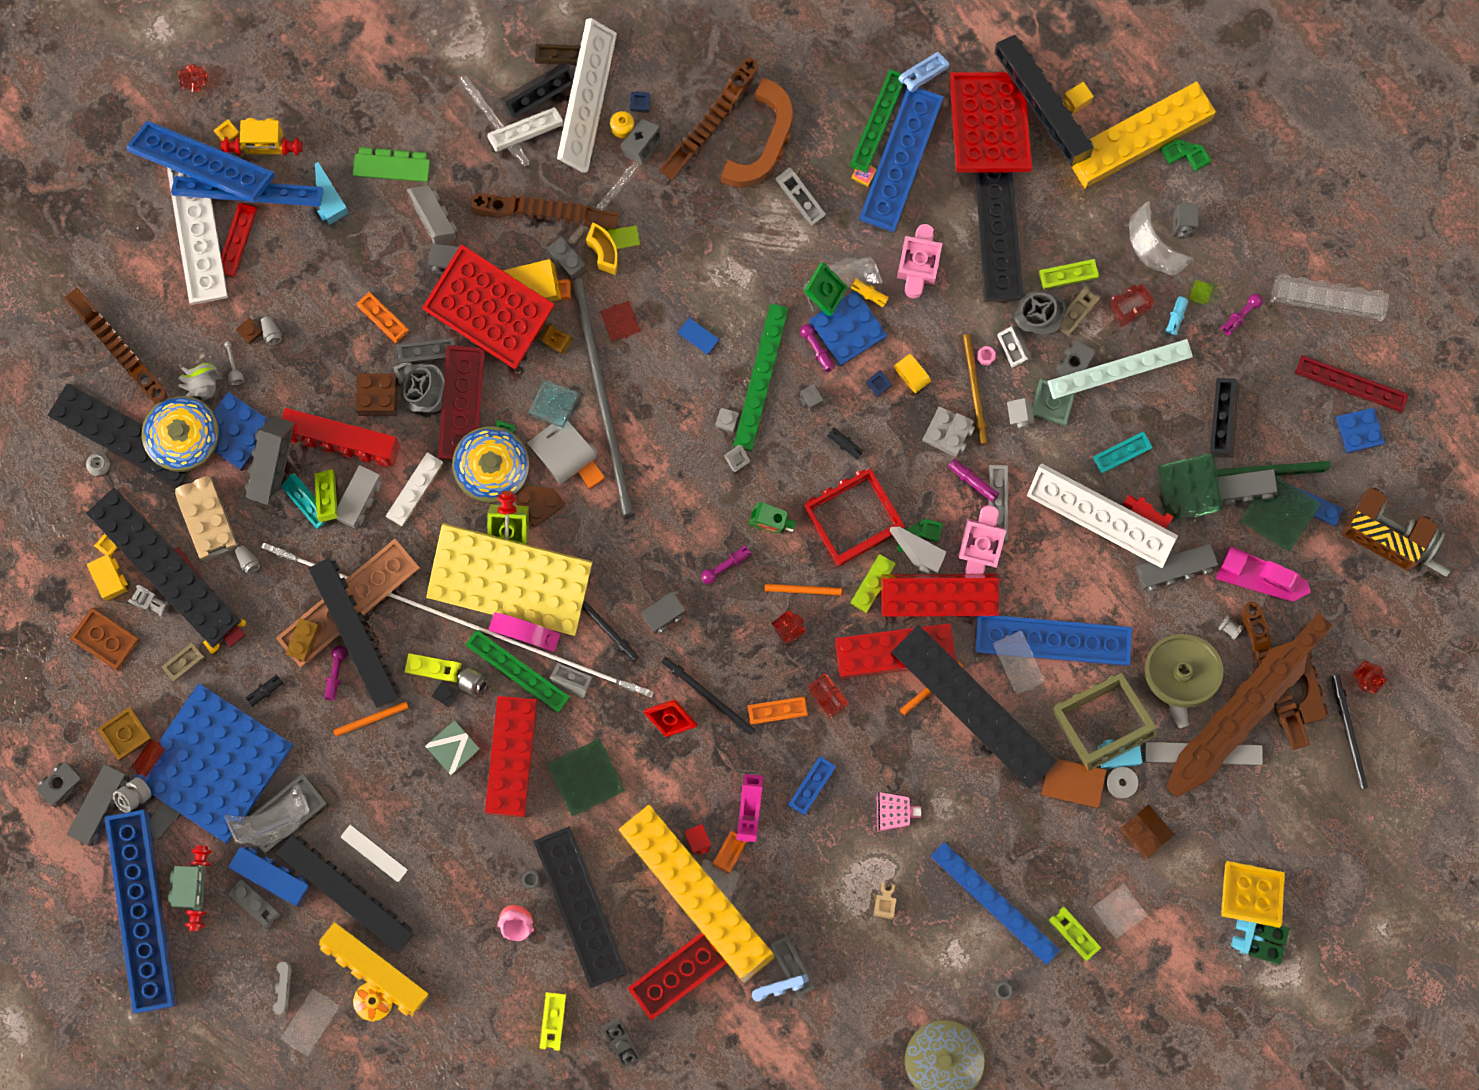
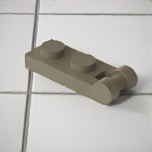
M1088 286L1081 291L1067 308L1059 330L1068 337L1101 299V296L1092 293ZM1085 297L1090 300L1089 304L1083 300Z

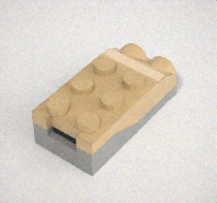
M205 476L195 480L193 483L184 484L175 489L178 504L196 551L204 563L235 551L239 547L212 478Z

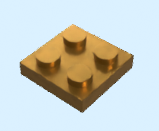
M130 706L97 728L118 761H121L152 739Z

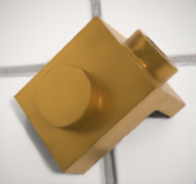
M548 324L540 336V340L548 348L563 355L574 340L572 336L557 330L552 324Z

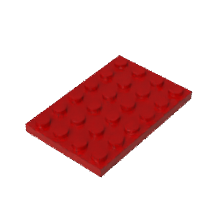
M950 72L956 172H1031L1032 162L1027 102L1007 72Z
M461 244L422 309L507 365L517 369L556 304Z

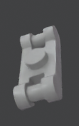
M280 962L277 965L280 979L279 982H276L275 986L278 1000L273 1005V1011L277 1014H284L288 1010L292 967L287 962Z

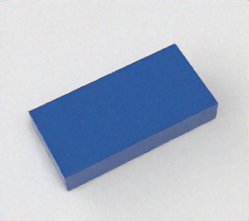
M688 318L678 331L680 336L706 355H709L719 342L717 337L691 318Z

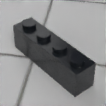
M563 62L502 97L500 101L507 114L514 119L571 86L574 81V74L570 66Z
M1234 378L1216 379L1210 453L1214 457L1233 458L1240 387L1239 382Z

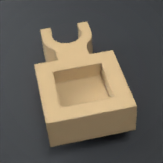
M882 882V896H876L873 916L893 919L896 898H891V895L894 892L895 885L892 884L891 891H886L884 888L885 883Z

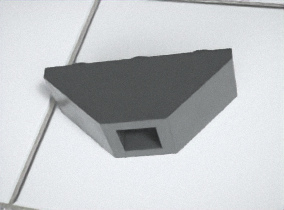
M617 1018L602 1026V1030L623 1068L641 1059L621 1018Z

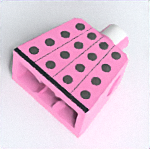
M877 793V832L908 827L910 825V818H921V806H909V797Z

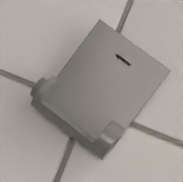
M564 416L527 442L560 485L597 458L596 453L598 451L592 443L588 444Z

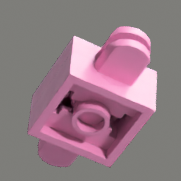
M928 224L920 225L917 228L915 238L905 236L897 278L906 280L905 293L910 298L920 297L924 284L934 285L942 243L933 242L934 230Z
M986 505L981 509L978 521L967 520L958 554L960 559L968 560L965 569L966 574H984L986 565L997 568L1006 529L996 526L999 512L992 505Z

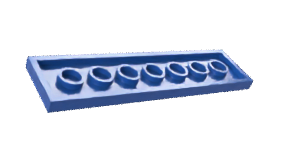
M921 88L912 93L908 89L906 90L859 221L895 232L944 96Z
M150 121L145 122L126 146L128 152L253 203L257 201L275 177L273 171Z
M977 616L975 653L1130 666L1132 627L1008 616Z

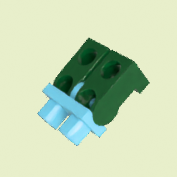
M1237 920L1236 929L1245 931L1244 938L1233 936L1231 947L1240 950L1241 954L1269 962L1276 966L1281 965L1285 950L1281 946L1286 945L1290 928L1284 926L1279 928Z

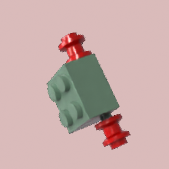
M196 845V849H192V853L195 854V860L190 865L197 867L174 866V871L172 870L170 875L173 888L169 891L168 900L173 907L193 909L194 911H186L190 919L188 923H185V927H189L188 931L201 932V928H205V924L201 923L202 916L206 915L205 911H200L203 907L206 874L203 866L211 865L207 861V855L211 854L212 850H208V846Z

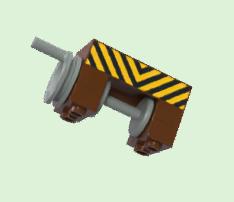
M1371 487L1360 496L1340 534L1407 572L1423 560V565L1447 577L1450 570L1431 560L1445 536L1443 531L1438 533L1439 529L1437 527L1439 525L1435 524V521L1430 517L1420 516L1417 520H1410L1406 527H1403L1382 515L1386 508L1384 502L1387 498L1383 491Z

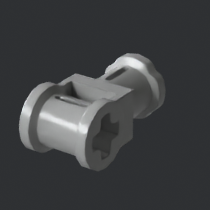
M136 585L137 590L128 602L140 609L152 610L158 613L160 617H163L169 609L170 602L158 599V596L150 590Z

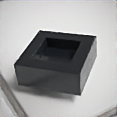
M442 680L432 697L446 707H449L459 691Z

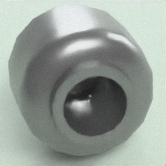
M468 667L458 675L459 688L471 695L481 694L487 687L486 675L474 667Z

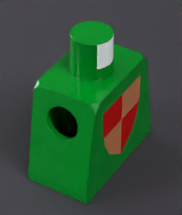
M759 502L753 508L748 525L778 534L783 529L793 532L796 521L787 518V511Z

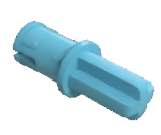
M1177 298L1174 310L1170 313L1171 318L1166 332L1170 333L1171 331V334H1178L1181 321L1185 318L1183 315L1188 303L1186 298Z

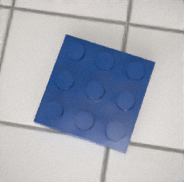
M856 291L851 292L840 300L833 315L827 316L821 311L809 319L810 324L814 327L816 333L840 367L887 338L886 332Z
M227 392L213 411L220 430L219 442L215 453L242 471L252 457L254 446L257 445V440L255 439L257 430L261 429L264 422L269 419Z

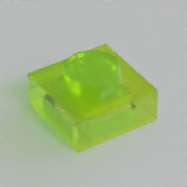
M1195 280L1189 299L1207 305L1213 285Z

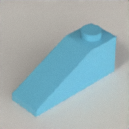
M319 162L315 163L316 187H323L324 190L321 207H319L320 210L317 212L323 221L327 220L330 225L349 214Z

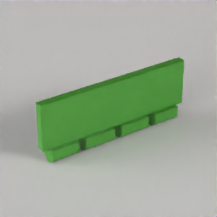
M359 147V154H355L353 176L428 182L430 160L426 159V152L413 151V156L410 158V151L394 150V157H391V149L376 148L375 155H373V148Z

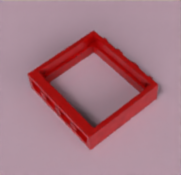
M871 468L858 471L855 474L856 476L850 480L846 478L838 483L839 486L834 489L832 487L827 488L822 492L823 495L818 498L815 496L811 497L804 505V511L837 567L894 537L890 532L891 527L905 529L902 520ZM868 480L894 525L838 555L812 510Z

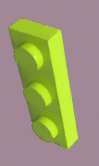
M1095 259L1039 271L1043 290L1099 278Z
M330 469L314 473L318 521L323 522L338 518L334 470Z
M879 554L850 604L867 614L881 590V574H890L896 563Z

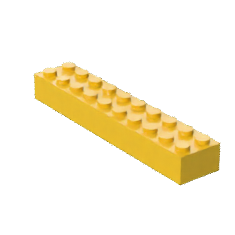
M650 805L646 806L618 829L743 983L775 958L771 950Z

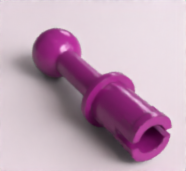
M1252 294L1248 298V304L1238 314L1233 313L1231 318L1221 327L1222 331L1227 329L1224 333L1230 336L1237 327L1244 324L1243 319L1253 308L1257 309L1262 306V296Z
M805 324L800 329V335L810 342L816 352L814 358L820 362L825 373L832 371L835 365L828 355V350H823L814 336V327L810 324Z
M744 545L733 554L729 553L730 558L713 570H704L701 574L702 581L705 584H712L715 582L717 575L732 565L738 567L740 562L752 555L747 546Z
M336 646L332 650L334 662L331 676L325 680L327 685L324 699L329 701H335L338 685L341 684V681L338 680L342 660L347 656V650L343 646Z

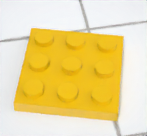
M1227 861L1224 872L1221 916L1280 928L1282 925L1285 872Z

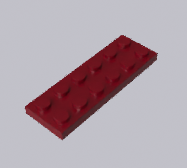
M446 346L445 386L442 397L438 459L453 460L454 451L461 439L469 432L479 428L485 353L483 348Z

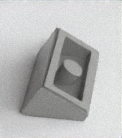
M1011 326L997 334L1012 368L1032 360L1017 326Z
M557 662L549 682L560 690L584 699L593 677Z

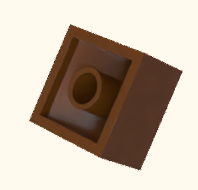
M1149 804L1119 829L1144 859L1150 857L1174 835Z

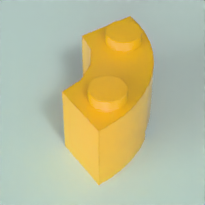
M592 223L586 239L587 247L593 249L598 255V270L616 275L618 255L615 243L605 229Z

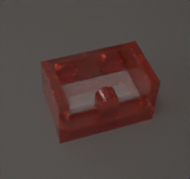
M1143 284L1133 285L1125 294H1118L1113 297L1109 308L1119 321L1120 326L1123 327L1152 310L1155 301Z
M826 672L808 685L807 689L830 719L843 711L845 706L849 704Z

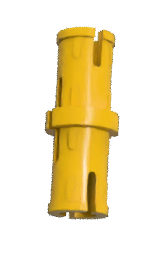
M855 278L850 286V289L863 295L866 300L870 299L881 307L888 300V296L875 290L874 286L863 283L858 278Z

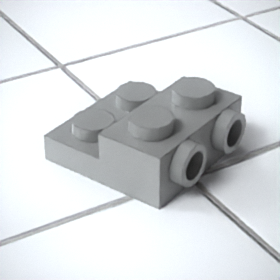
M938 407L922 441L957 457L958 453H963L967 443H964L966 437H971L975 429L972 426L974 421L958 413L954 414L942 407Z

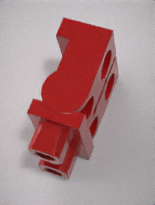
M1128 495L1122 504L1123 507L1165 529L1168 527L1173 519L1172 515L1167 513L1164 517L1155 511L1150 503L1145 502L1146 499L1142 496L1137 500L1132 495Z

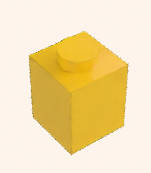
M1082 82L1064 94L1063 102L1067 110L1075 114L1092 103L1094 96L1085 83Z

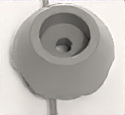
M99 452L91 454L86 461V468L93 476L106 474L110 466L109 458Z

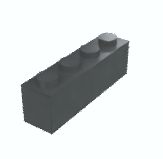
M1274 469L1197 480L1199 502L1205 508L1215 507L1217 503L1232 505L1235 504V501L1239 500L1253 502L1255 498L1261 497L1263 500H1269L1278 495Z
M1210 543L1168 556L1163 568L1148 562L1138 565L1135 571L1141 589H1148V592L1159 589V585L1165 583L1166 586L1176 584L1178 579L1184 578L1186 581L1195 578V574L1201 572L1203 575L1214 572L1213 569L1218 566Z
M104 764L67 835L89 846H92L93 843L96 844L101 836L99 832L102 826H106L105 817L110 816L109 813L112 808L114 809L117 806L113 799V793L122 786H126L129 782L127 780L129 776Z

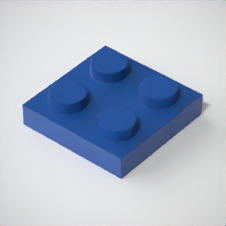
M1374 408L1336 417L1346 454L1384 444Z

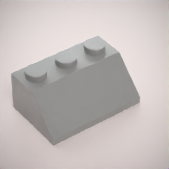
M429 186L407 189L411 203L433 243L445 245L457 239L455 234L457 229L453 221H448L447 216L449 214L444 205L440 207L438 203L440 198L436 190L432 191Z

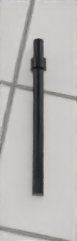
M584 600L582 609L617 644L616 647L634 662L639 656L629 647V643L622 639Z
M664 657L661 663L669 668L675 677H680L749 735L753 734L756 729L689 676L683 667L677 666L669 658Z
M1340 675L1332 676L1335 687L1334 695L1335 699H1338L1361 790L1366 789L1368 785L1345 698L1347 697L1346 690L1343 689Z

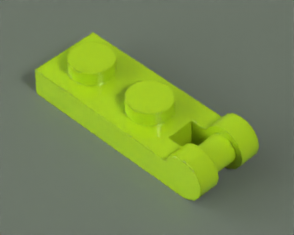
M1062 907L1055 917L1052 916L1049 919L1050 923L1085 961H1088L1101 949L1098 943L1065 907ZM1067 919L1069 923L1064 927L1060 922Z

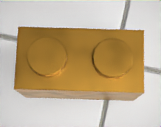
M299 618L285 654L307 662L321 625Z

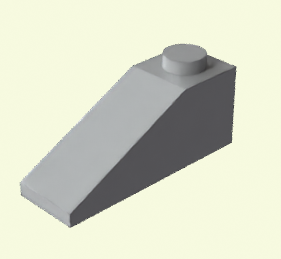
M790 167L775 178L811 226L826 215Z
M901 527L890 528L894 538L911 562L919 567V571L925 574L938 573L946 551Z

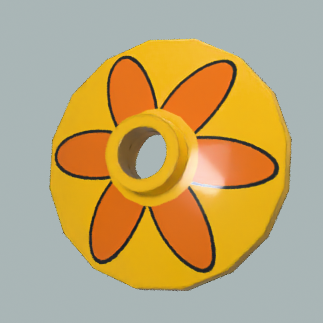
M367 983L359 987L353 1000L357 1014L369 1021H377L386 1017L391 1011L393 1003L391 1004L382 997L384 994L379 990L375 992L369 988ZM371 997H374L376 999V1003L374 1005H371L369 1003V999Z

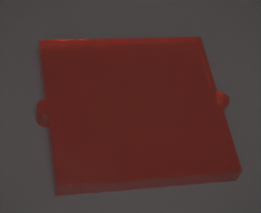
M629 301L618 305L613 304V307L600 311L611 342L621 338H628L629 335L641 331Z
M151 739L131 767L136 771V774H141L146 778L166 749L161 746L160 742H155Z

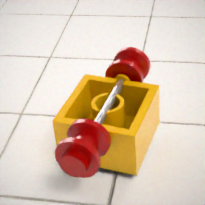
M247 118L246 120H241L240 137H237L235 141H230L229 137H224V141H221V151L228 154L236 152L237 156H241L242 150L246 154L287 156L288 152H294L295 156H299L300 152H303V142L299 141V137H295L294 141H288L287 137H284V131L279 121L276 119L257 120L255 118Z

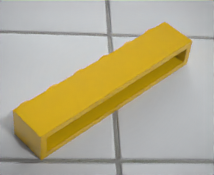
M335 922L319 940L322 952L337 958L336 962L340 966L350 968L352 970L351 973L356 978H363L367 981V986L373 991L379 990L384 994L382 997L391 1004L393 1002L399 1006L398 1009L403 1014H410L413 1017L428 998L426 991Z

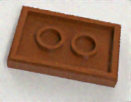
M91 607L69 638L116 671L120 669L140 641L138 637L93 607Z
M1056 759L1058 762L1045 774L1041 796L1099 808L1106 770L1094 768L1088 771L1083 764Z

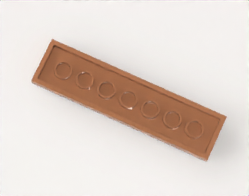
M393 539L346 579L349 586L346 589L349 595L353 594L358 604L355 606L357 612H362L364 616L417 572L420 567L397 539ZM323 599L300 617L321 625L308 661L292 657L300 668L340 636ZM298 620L276 637L286 651Z

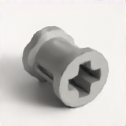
M1227 615L1218 629L1225 631L1231 636V639L1235 640L1244 626H1239Z

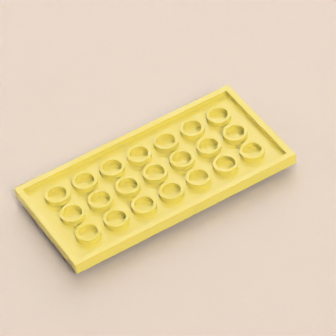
M443 523L426 598L494 615V612L501 613L550 630L575 636L593 561Z

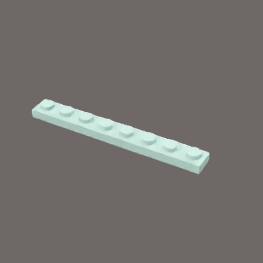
M1188 339L1055 378L1049 380L1048 384L1053 399L1186 360L1192 358L1193 355Z

